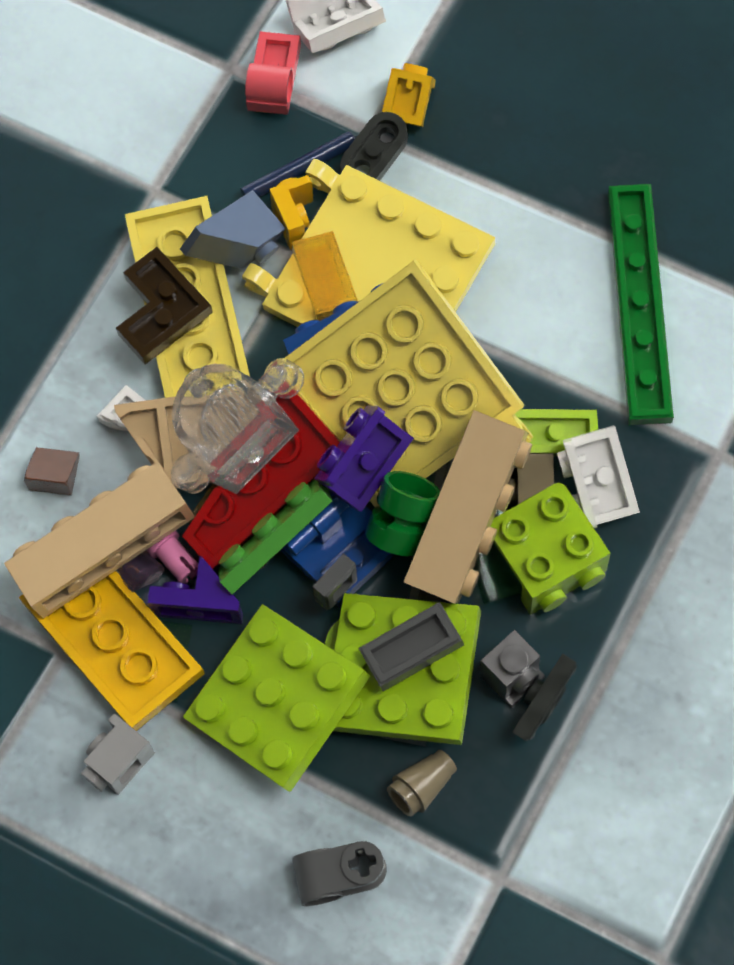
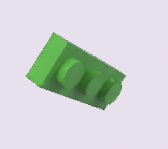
M312 480L308 485L302 482L296 486L286 497L285 502L287 505L275 516L272 513L264 516L253 528L252 533L254 535L242 547L239 544H235L222 556L219 561L221 566L218 568L219 582L231 594H234L332 502L328 489L316 480Z

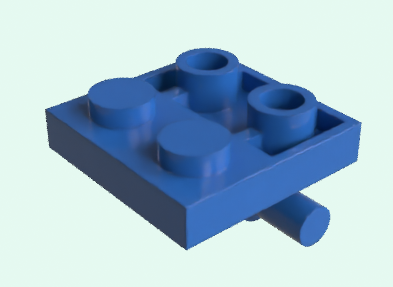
M330 492L332 502L280 551L314 584L344 553L356 563L357 582L346 592L354 594L395 554L379 549L366 538L365 531L372 513L369 508L365 506L362 512H358ZM343 597L336 603L338 607L342 605Z

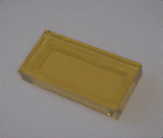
M333 231L292 242V251L316 320L321 321L333 315V309L348 301L358 302Z

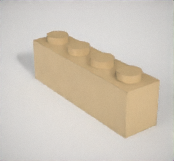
M473 411L404 583L454 604L460 602L462 595L470 598L480 572L473 570L479 553L485 555L489 553L497 533V529L490 527L497 510L506 511L515 487L508 484L515 467L522 470L530 454L532 444L526 442L529 434L527 431L478 411Z
M157 461L151 466L145 465L133 471L127 478V482L115 490L104 491L91 500L89 507L75 516H67L56 522L51 528V532L38 541H30L21 545L15 550L13 557L4 564L30 606L44 619L192 520L195 516Z

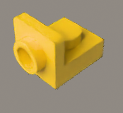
M404 63L403 70L392 68L382 112L395 113L404 120L405 124L423 127L431 89H434L436 83L432 76L427 75L428 68Z
M308 175L300 178L285 179L276 187L269 189L273 214L286 228L283 236L290 251L296 249L305 234V228L310 226L306 210L303 206L313 202L312 182Z

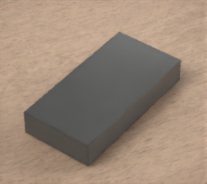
M439 602L363 645L359 650L382 691H385L464 646V643Z

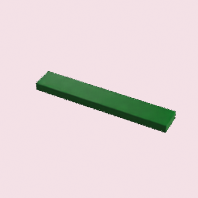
M651 184L609 186L608 201L628 425L672 423L674 414Z

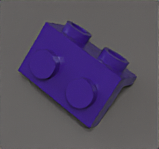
M366 405L364 410L358 408L349 417L344 426V430L347 432L337 447L335 445L330 446L322 455L317 464L320 471L314 478V480L358 512L363 511L382 484L384 476L392 470L414 439L384 415L385 411L379 406Z

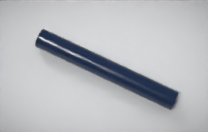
M348 131L240 188L242 195L244 196L252 190L258 197L269 193V189L276 187L281 181L303 175L313 159H318L325 163L346 152L355 140V137Z

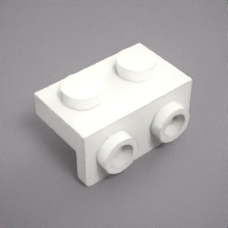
M286 0L294 31L300 36V39L312 54L328 50L338 42L354 35L365 34L373 27L386 22L383 8L376 0Z
M614 425L562 440L565 451L558 452L557 455L564 479L573 476L578 494L572 496L594 528H597L598 524L640 513Z

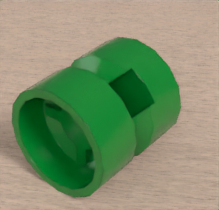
M405 471L388 472L384 476L377 496L379 506L372 510L365 531L366 538L379 549L391 554L414 556L440 494V489L426 478Z

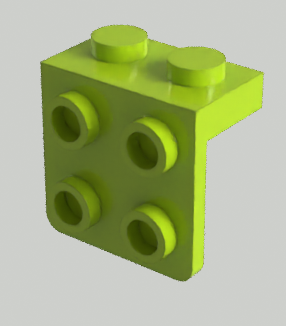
M555 483L493 519L490 527L497 529L493 542L521 583V601L530 615L540 609L544 612H549L557 608L567 599V593L579 586L583 590L589 589L606 576L604 572L607 571L611 553L564 484Z

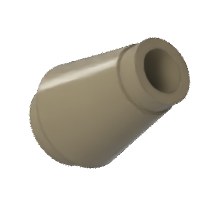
M437 750L434 754L392 777L393 783L387 787V792L394 804L407 816L412 817L416 812L424 813L451 776L457 771V767L447 753Z

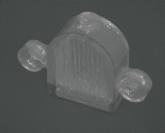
M279 358L267 366L264 375L258 381L226 364H210L191 371L185 377L173 403V427L176 435L189 452L174 462L171 469L172 483L183 491L196 494L204 490L211 480L212 483L237 494L299 431L297 426L276 402V398H291L301 390L304 384L303 370L290 360Z

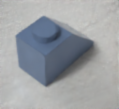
M252 190L197 225L180 250L185 256L242 269L254 260L261 264L269 259L279 249L275 242L286 228Z

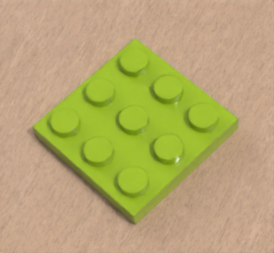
M344 593L334 651L364 669L371 677L333 731L462 745L481 617L480 607L477 605L440 602L463 640L464 646L389 689L382 691L359 648L439 602Z
M262 604L188 708L183 718L285 790L291 792L371 675Z

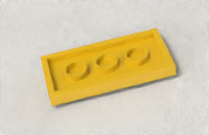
M114 571L44 619L30 606L23 594L19 597L22 604L120 718L135 731L139 730L205 674L203 668L117 571Z

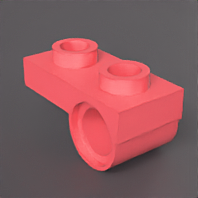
M260 31L254 63L249 64L246 77L247 111L288 115L301 48L299 35Z

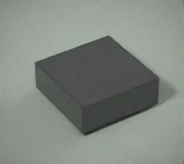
M344 553L312 586L315 601L326 610L331 609L343 597L344 593L357 582L356 563Z

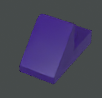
M201 556L199 557L195 589H190L188 585L180 582H165L162 587L150 586L147 603L157 617L234 624L243 623V613L239 601L219 582L218 575Z

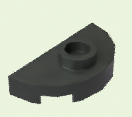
M562 653L546 680L542 681L538 678L533 683L523 701L529 706L512 731L514 734L525 741L531 740L535 736V732L540 724H544L565 693L567 689L565 685L576 671V661Z

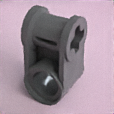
M357 841L334 848L311 850L292 857L302 906L324 904L338 900L343 896L375 889L384 881L387 873L386 862L380 849L367 841ZM367 856L372 863L376 862L375 865L369 867L370 875L366 877H361L358 870H352V868L359 865V857Z

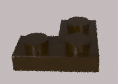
M158 247L154 248L123 272L125 280L147 304L118 325L116 330L118 336L145 365L213 313L210 303Z

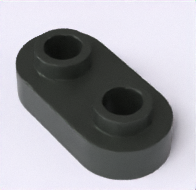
M381 112L374 115L342 156L340 163L341 172L346 165L354 169L360 165H366L370 168L366 175L380 181L407 144L408 133L404 120L392 112ZM392 133L395 137L391 142L385 143L380 140L382 134Z

